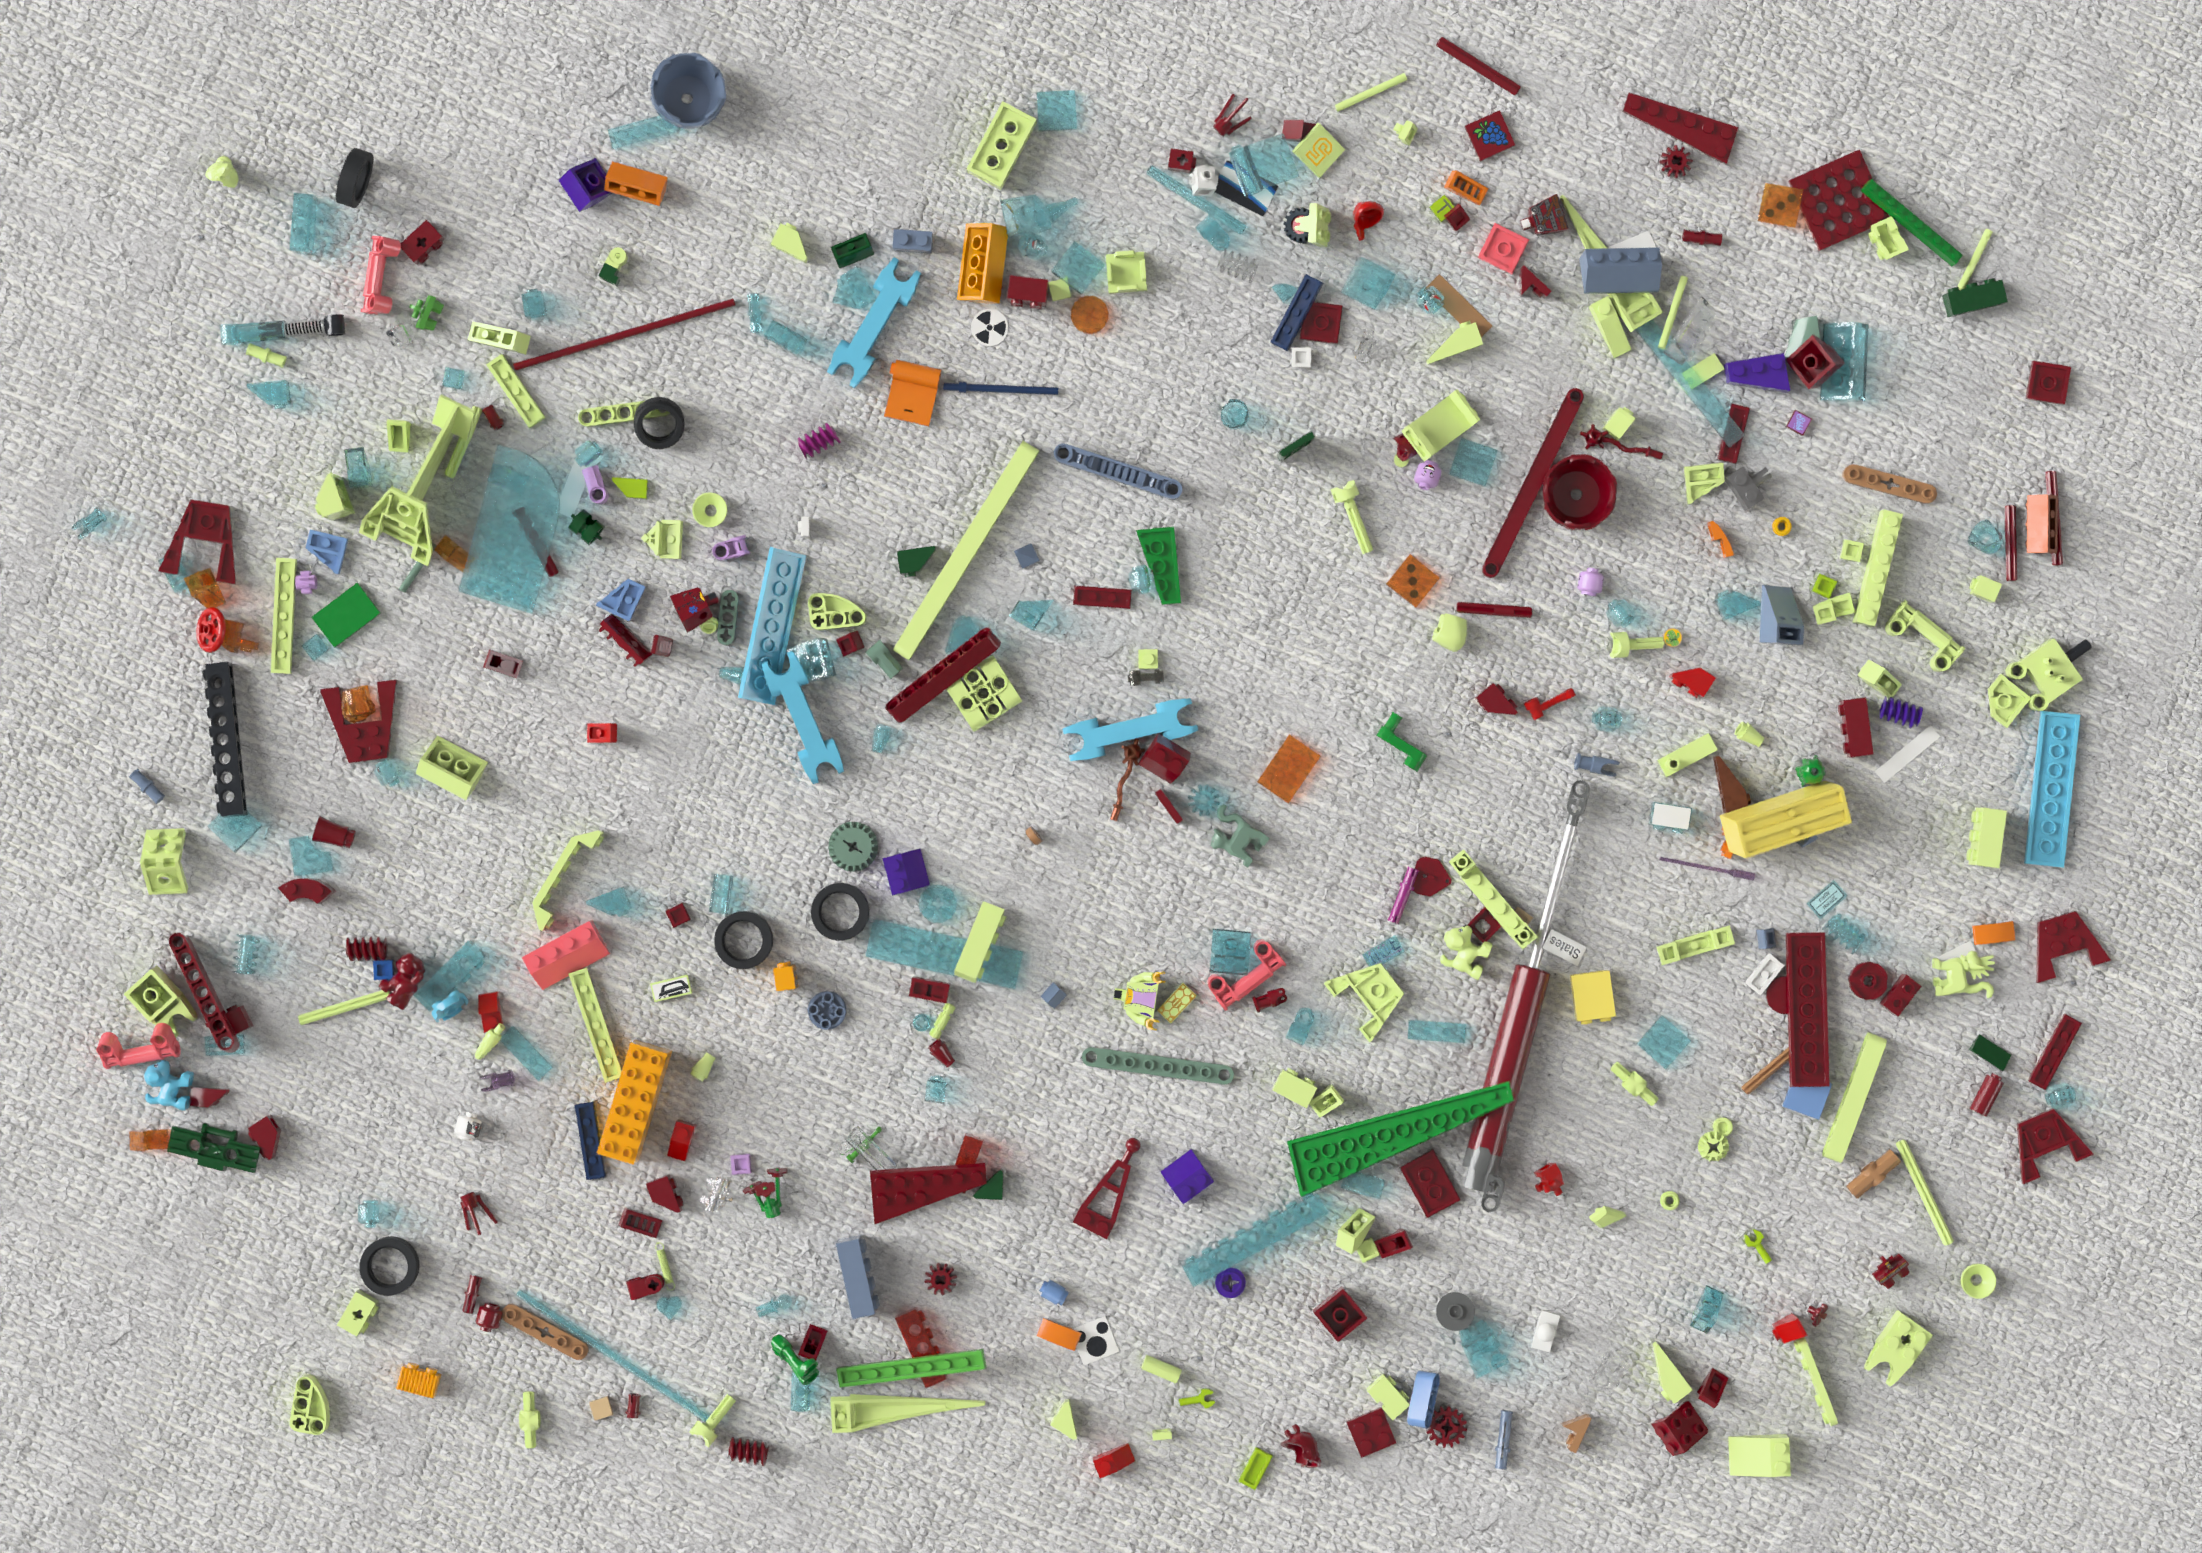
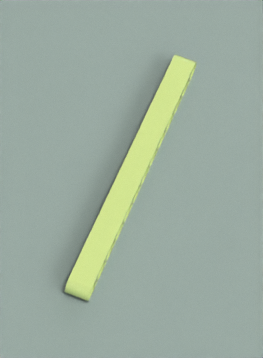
M1024 440L1022 441L893 649L894 652L907 660L911 659L1040 450Z

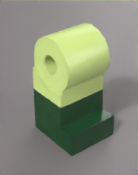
M617 247L610 251L598 275L600 279L618 287L620 278L617 277L618 272L628 259L627 254L622 248Z

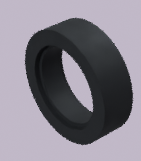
M355 147L349 152L341 169L336 187L337 203L356 208L360 204L372 174L374 162L372 153Z
M834 883L826 886L815 896L811 906V918L815 928L824 937L831 940L844 941L855 937L865 928L869 919V904L865 895L857 887L847 883ZM832 894H848L858 904V919L847 930H834L822 918V905Z
M740 911L730 914L720 922L715 932L714 945L718 956L727 965L736 969H749L761 964L768 957L773 946V934L769 924L763 917L753 912ZM736 922H750L757 926L761 932V949L752 958H737L726 947V933Z
M394 1236L383 1237L370 1244L363 1252L359 1263V1271L364 1284L371 1291L384 1296L397 1295L408 1289L415 1282L420 1269L419 1257L414 1247L406 1240ZM394 1248L405 1256L408 1270L401 1282L385 1284L374 1276L371 1266L372 1259L380 1249Z

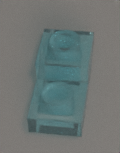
M1357 1172L1344 1178L1341 1188L1381 1199L1386 1181L1370 1174L1364 1175Z

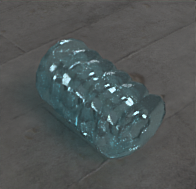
M1838 913L1826 922L1822 930L1829 928L1827 934L1835 933L1833 939L1836 940L1840 937L1839 944L1842 945L1846 942L1845 949L1848 950L1852 947L1851 954H1854L1863 944L1865 934H1859L1860 929H1853L1854 924H1847V918L1841 920L1842 914Z
M236 934L241 940L235 941V944L239 945L240 948L234 949L239 955L233 956V959L237 960L238 963L232 964L237 969L232 972L247 975L255 974L256 970L251 967L256 966L257 963L252 961V959L258 958V955L253 952L258 951L259 948L254 944L260 943V940L253 935Z

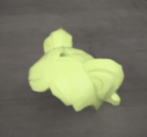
M226 156L219 157L216 163L211 165L206 171L205 175L211 181H221L223 186L228 188H235L238 185L237 171L233 167L231 160Z

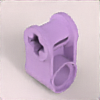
M746 535L717 543L712 549L713 556L719 561L739 558L751 553L746 546ZM725 547L726 555L723 557L717 556V548Z

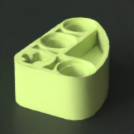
M815 593L808 599L810 624L816 630L858 627L866 622L867 616L865 612L843 597L827 593ZM816 597L822 599V605L818 608H815L812 604L813 599ZM856 612H860L863 616L862 621L859 623H855L852 619L853 614ZM837 614H841L844 618L843 623L840 625H836L833 621L834 616ZM818 616L824 619V623H821L820 627L814 623Z
M305 1374L296 1383L290 1427L296 1432L320 1435L329 1427V1403L316 1377L311 1374ZM303 1379H307L310 1381V1388H305L303 1386ZM300 1398H304L307 1401V1407L300 1405ZM298 1418H301V1421H304V1423L301 1426L298 1425L299 1422H296ZM316 1420H319V1421L322 1422V1424H323V1429H317V1428H316V1426H315V1421H316Z

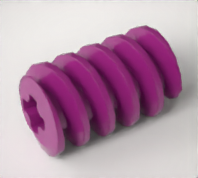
M825 423V430L820 426L818 427L819 433L811 430L812 437L804 434V441L798 437V445L806 460L807 454L814 457V450L820 454V447L828 450L827 443L832 447L835 446L834 440L841 443L833 426Z

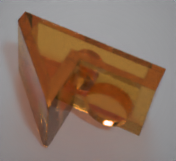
M168 1129L129 1131L130 1150L168 1149Z

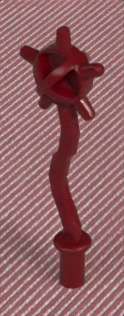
M1595 424L1591 425V429L1587 433L1580 432V435L1585 437L1587 443L1586 450L1591 446L1604 448L1605 446L1602 443L1604 442L1617 446L1625 453H1644L1645 457L1650 456L1660 460L1663 456V452L1651 449L1650 446L1648 448H1628L1614 438L1604 437L1608 435V431L1601 432L1595 428Z

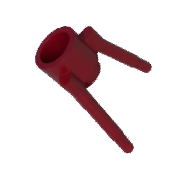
M1235 94L1231 95L1219 116L1214 120L1213 128L1221 136L1224 137L1226 134L1230 136L1233 131L1252 119L1249 116L1231 127L1233 124L1230 120L1247 103L1248 98H1245L1226 118L1224 114L1235 97Z
M473 1191L460 1197L462 1201L460 1204L468 1231L471 1229L467 1212L469 1210L477 1234L481 1235L473 1208L478 1207L477 1202L495 1224L498 1223L482 1201L480 1194L476 1196Z

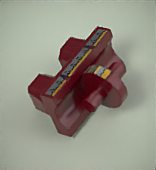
M1897 1254L1895 1257L1891 1255L1887 1259L1882 1255L1879 1258L1882 1263L1877 1266L1878 1269L1872 1273V1276L1881 1285L1890 1289L1895 1284L1892 1277L1898 1274L1903 1278L1910 1273L1907 1267L1909 1264L1900 1254Z

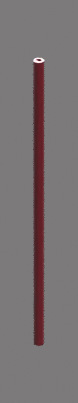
M734 298L513 363L514 369L517 371L736 306Z

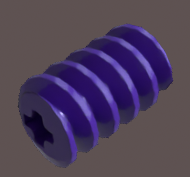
M1885 696L1880 708L1879 718L1882 719L1884 715H1887V721L1889 722L1893 717L1894 724L1901 720L1902 726L1909 722V728L1911 729L1914 724L1917 727L1920 723L1923 707L1919 706L1916 709L1915 704L1909 706L1908 702H1904L1901 705V700L1897 699L1894 702L1893 697H1889L1887 700Z

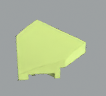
M657 521L656 525L641 537L655 552L656 556L664 559H681L683 521Z

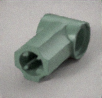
M879 639L866 651V654L892 679L903 668Z

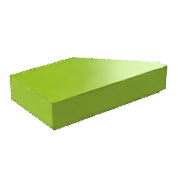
M612 477V481L627 498L647 499L648 479Z

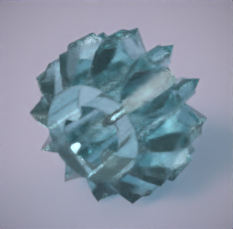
M1208 784L1205 785V791H1202L1201 785H1198L1200 792L1192 789L1191 791L1196 794L1195 797L1188 795L1189 799H1194V802L1188 803V806L1196 805L1192 812L1195 813L1199 808V816L1203 815V810H1205L1207 816H1210L1208 809L1210 808L1213 812H1216L1212 805H1220V802L1214 801L1215 798L1220 797L1219 794L1212 796L1216 789L1212 788L1208 792ZM1201 795L1209 797L1206 806H1202V803L1199 804L1198 802L1201 799Z

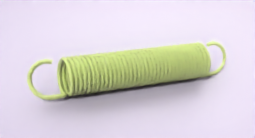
M663 1246L662 1250L656 1252L665 1283L669 1284L673 1282V1278Z

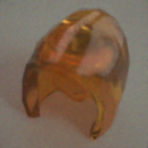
M368 685L342 691V714L350 723H357L376 713L375 704L371 700Z

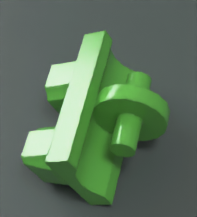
M428 295L423 308L421 307L424 301L418 299L416 306L410 304L409 308L414 310L411 317L417 319L420 312L416 328L434 331L437 321L428 318L431 311L440 314L444 305L437 301L436 297Z

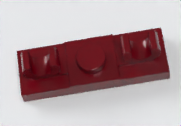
M613 614L606 617L600 623L602 627L599 631L606 630L609 633L606 639L608 640L613 637L617 644L629 653L626 659L628 660L633 657L636 660L633 664L634 667L639 664L641 665L652 656V653Z

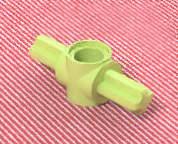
M1615 1062L1610 1070L1622 1080V1086L1634 1097L1639 1095L1650 1106H1653L1658 1101V1097L1646 1087L1647 1082L1635 1071L1629 1072L1619 1062Z
M526 1391L523 1392L524 1410L519 1412V1427L525 1433V1447L531 1449L536 1447V1430L540 1428L541 1418L540 1411L535 1409L534 1392Z

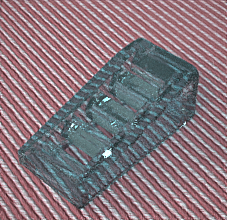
M164 557L158 560L160 565L162 564ZM182 562L179 568V572L181 571L182 575L174 579L173 574L165 573L176 594L194 585ZM183 578L185 579L183 583L177 585L176 582Z

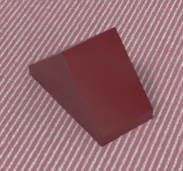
M810 1324L798 1355L807 1359L814 1358L817 1360L828 1330Z

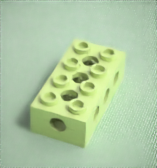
M1002 101L966 169L967 173L1001 190L1029 139L1037 119ZM1009 125L1016 127V130L1012 133L1007 132L1005 129ZM999 142L1007 144V147L1003 150H999L996 146ZM990 159L998 161V164L994 167H990L987 163Z

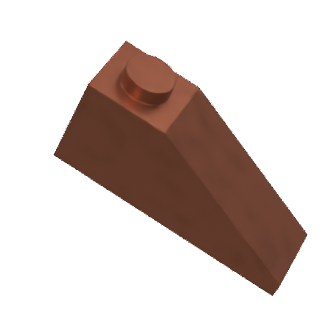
M1714 756L1713 760L1723 813L1750 805L1749 793L1746 794L1743 786L1721 757Z

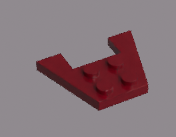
M2076 911L2037 923L2036 983L2056 978L2051 962L2052 958L2086 948L2091 966L2111 961Z
M2053 1108L2017 1123L2022 1184L2041 1177L2033 1159L2068 1145L2075 1162L2094 1155Z

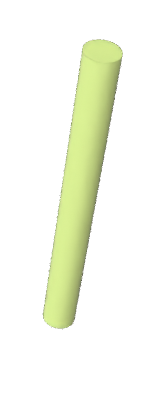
M1405 73L1336 104L1335 108L1339 112L1406 81L1407 77Z
M1985 229L1957 286L1959 290L1966 288L1993 233L1991 230Z
M1680 276L1658 345L1660 349H1666L1688 280L1686 276Z

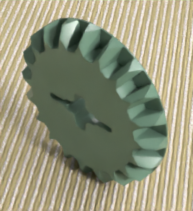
M847 822L838 826L833 831L829 839L828 850L831 859L839 868L855 872L867 868L875 860L878 852V841L874 832L867 825L860 822ZM844 840L848 843H853L854 841L857 842L856 846L863 853L859 852L858 850H853L852 852H850V847L847 843L844 842Z

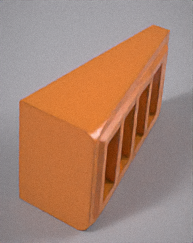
M1457 170L1451 172L1444 186L1448 191L1479 206L1489 189ZM1458 178L1459 180H1458L1456 186H1453L1454 183H1455V181H1456V179ZM1463 181L1466 182L1463 190H1460ZM1470 185H1472L1473 187H1472L1470 193L1467 194V191H1468ZM1477 188L1480 189L1477 197L1474 198L1473 196Z

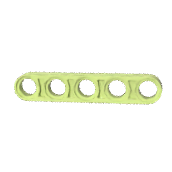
M644 401L584 409L580 411L578 420L585 427L634 421L635 412ZM624 407L630 409V416L627 418L620 416V410ZM658 409L653 410L644 419L664 417L669 415L670 412L661 413ZM604 410L611 412V418L607 421L601 418V413ZM586 412L592 414V421L590 423L582 421V416Z

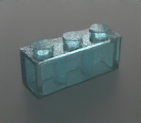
M294 193L289 251L296 254L313 255L318 200L313 194Z

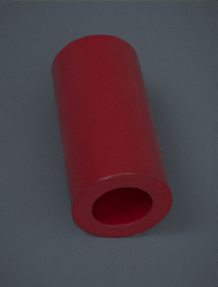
M1994 1073L1986 1075L1969 1109L1987 1117L2004 1085L2001 1081L2002 1077Z

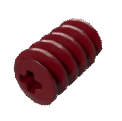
M386 936L384 942L381 941L380 937H377L376 942L373 941L372 937L369 938V942H366L365 937H362L361 943L358 942L357 937H354L353 943H351L349 938L346 939V955L351 962L355 961L356 958L358 961H362L363 958L366 961H370L371 956L374 961H377L379 957L383 961L387 957L388 945Z
M732 1437L728 1457L730 1456L733 1462L738 1457L739 1463H742L744 1458H746L747 1464H750L753 1459L754 1465H757L761 1460L762 1466H765L769 1445L765 1448V1442H762L758 1446L756 1440L750 1445L749 1439L743 1444L742 1438H739L738 1442L735 1443V1439Z

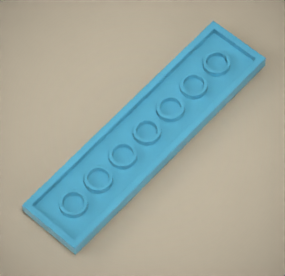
M773 547L769 549L738 698L775 705L776 697L773 698L766 683L762 663L767 661L775 672L782 673L806 555Z
M2040 711L2025 864L2064 868L2080 715Z

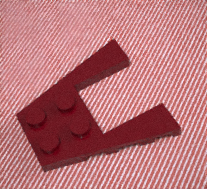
M190 499L158 572L173 575L179 574L185 538L222 544L216 582L236 585L230 506Z
M397 680L377 682L382 720L345 725L340 687L320 689L349 763L388 758Z

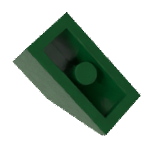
M929 546L897 551L900 574L905 575V578L915 577L916 573L923 569L935 553L936 547Z

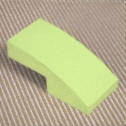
M1850 593L1833 597L1813 606L1818 625L1837 620L1836 617L1855 613Z

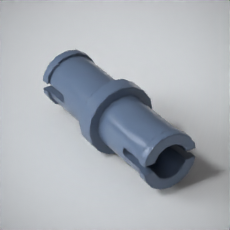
M139 769L131 773L129 778L155 804L160 803L164 799L165 795Z

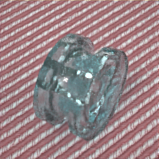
M919 1014L913 1020L914 1028L921 1032L927 1030L931 1023L930 1018L925 1014ZM920 1017L927 1021V1026L924 1025V1028H920V1025L916 1023L917 1020H920Z

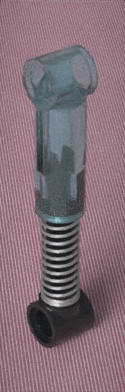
M342 314L326 315L321 320H311V322L304 320V322L300 321V323L299 321L297 323L295 321L294 323H286L285 320L220 325L221 345L287 339L288 336L292 337V335L305 336L306 334L315 335L316 333H323L326 336L345 335L344 315Z

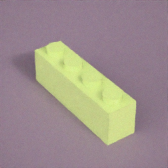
M983 901L954 970V975L976 983L978 978H982L985 968L982 967L984 961L988 962L992 951L989 950L991 944H996L999 933H996L998 927H1003L1006 916H1004L1005 909Z

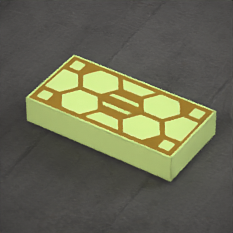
M1182 983L1157 1011L1169 1023H1172L1197 995Z

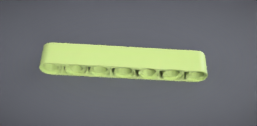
M1870 1032L1866 1034L1822 1152L1823 1157L1839 1163L1843 1161L1886 1047V1038Z

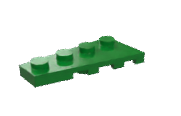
M1174 526L1136 530L1150 572L1151 569L1153 571L1151 575L1153 576L1161 604L1181 603Z

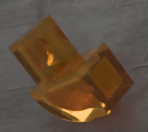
M225 619L226 633L222 646L226 650L238 653L239 646L240 650L251 653L252 649L258 650V642L241 639L244 623Z

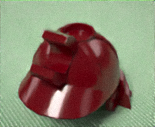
M1297 1424L1292 1426L1295 1430L1294 1434H1291L1287 1429L1284 1433L1289 1439L1281 1442L1280 1445L1295 1452V1461L1297 1464H1301V1467H1320L1321 1459L1319 1458L1317 1442L1311 1433H1300V1428Z

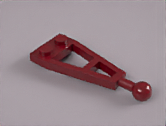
M1130 1138L1126 1141L1125 1147L1127 1150L1122 1160L1117 1159L1087 1196L1081 1204L1073 1223L1105 1239L1108 1238L1116 1222L1131 1165L1128 1163L1133 1153L1138 1152L1141 1147L1140 1141L1137 1138ZM1118 1167L1125 1169L1120 1187L1108 1182V1179ZM1102 1187L1117 1193L1111 1219L1087 1207Z

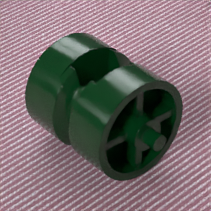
M583 509L576 516L574 514L571 515L573 520L568 528L576 535L580 534L584 542L591 545L597 539L602 540L600 535L605 526L598 520H592L590 513Z

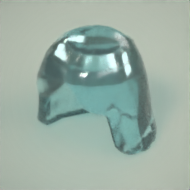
M1986 519L1976 524L1969 534L1967 542L1979 551L1992 555L2001 549L2003 536ZM1985 537H1990L1986 544L1982 543Z

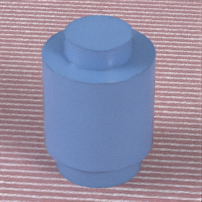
M1052 1280L1044 1281L1039 1290L1042 1292L1041 1297L1055 1305L1059 1304L1061 1306L1069 1293L1065 1290L1066 1288Z

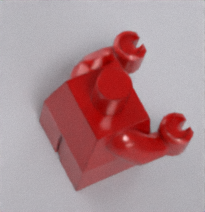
M1548 1163L1534 1172L1535 1176L1541 1179V1182L1535 1185L1537 1192L1544 1190L1545 1193L1554 1191L1556 1196L1563 1193L1560 1188L1564 1185L1562 1173L1556 1163Z

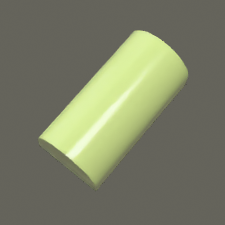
M1147 1354L1141 1365L1142 1370L1173 1383L1178 1382L1182 1371L1180 1368Z

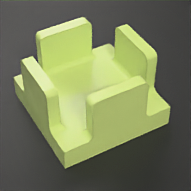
M1132 250L1106 255L1109 294L1147 291L1144 252H1134Z

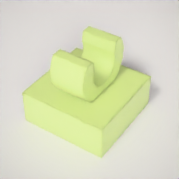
M1406 120L1404 126L1396 123L1393 130L1399 135L1398 138L1402 143L1410 146L1418 128L1414 123Z

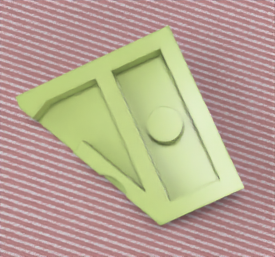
M1722 462L1684 467L1688 504L1693 503L1702 495L1709 493L1713 488L1725 482Z

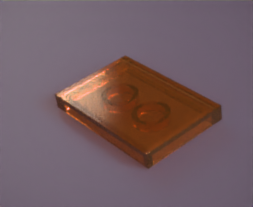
M1289 734L1257 782L1289 803L1321 756Z

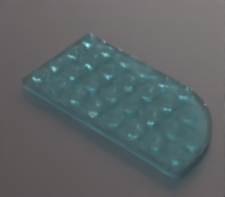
M501 444L497 446L458 592L532 614L559 520L560 498L556 484L549 471L537 459L523 451Z

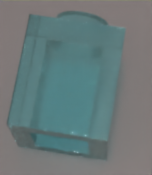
M530 289L526 290L525 294H521L524 314L527 319L547 316L544 295L541 291Z

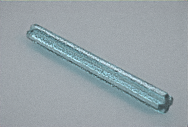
M1151 165L1146 172L1148 176L1238 234H1242L1245 231L1246 225L1203 197L1193 196L1192 190L1155 166Z

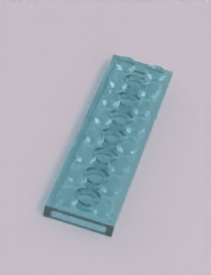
M873 919L865 957L956 976L954 975V970L967 939ZM991 944L989 950L992 951L988 962L984 961L982 967L985 968L982 978H978L977 981L1015 989L1024 951Z

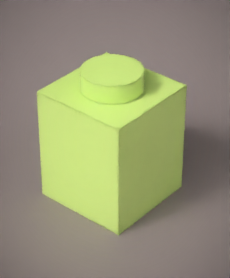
M1980 575L1972 579L1969 589H1971L1970 594L1993 603L1998 596L2002 584Z

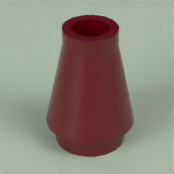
M937 1039L928 1047L930 1054L944 1064L946 1068L955 1062L945 1041Z

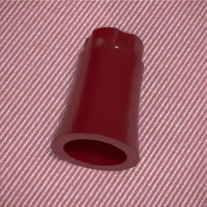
M319 816L312 841L332 844L342 848L344 846L350 849L356 831Z

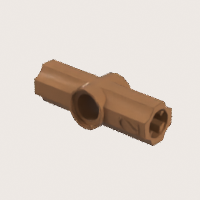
M1889 1149L1875 1162L1872 1161L1861 1170V1173L1848 1183L1846 1187L1858 1199L1872 1186L1875 1187L1886 1178V1175L1899 1165L1901 1161Z

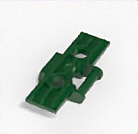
M203 1123L201 1132L173 1125L167 1152L198 1159L197 1165L215 1170L226 1171L227 1167L256 1173L261 1147L237 1141V1130L229 1131ZM207 1135H217L229 1138L230 1140L228 1143L220 1145L212 1143V1140L207 1138ZM192 1140H197L200 1143L199 1150H194L191 1147ZM231 1149L236 1151L237 1156L235 1159L229 1158Z

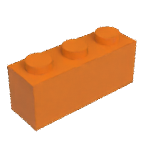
M612 161L605 177L604 190L660 206L667 189L668 177Z

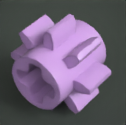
M300 571V576L295 578L296 589L301 590V594H312V589H317V576L311 575V571Z

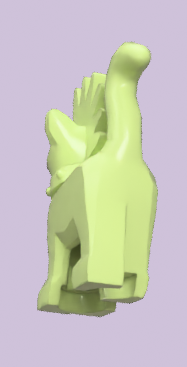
M1970 951L1966 956L1961 955L1960 958H1950L1946 961L1933 958L1932 968L1946 970L1947 979L1941 980L1939 977L1933 978L1935 995L1972 994L1985 989L1987 991V998H1991L1994 993L1993 986L1989 982L1969 985L1966 979V972L1969 971L1973 979H1976V975L1981 979V973L1989 976L1985 970L1994 971L1993 968L1988 966L1995 964L1994 961H1988L1994 956L1978 957L1976 951Z

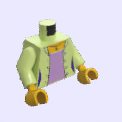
M1164 971L1156 973L1143 972L1132 977L1130 982H1127L1126 990L1115 988L1113 999L1124 1001L1123 1009L1126 1010V1014L1137 1024L1153 1031L1157 1030L1153 1028V1023H1159V1020L1152 1018L1154 1016L1158 984L1166 982L1160 979L1161 974H1166Z

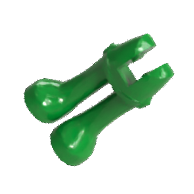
M778 1334L772 1338V1350L781 1358V1361L785 1360L790 1365L803 1385L810 1384L818 1377L820 1371L817 1369L818 1362L814 1358L804 1362L795 1354L791 1343L784 1336Z

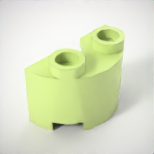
M1892 216L1871 225V232L1868 233L1871 243L1876 244L1878 248L1877 255L1880 260H1888L1909 250L1904 239L1900 236Z

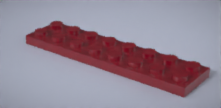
M1825 932L1785 933L1790 1087H1829Z

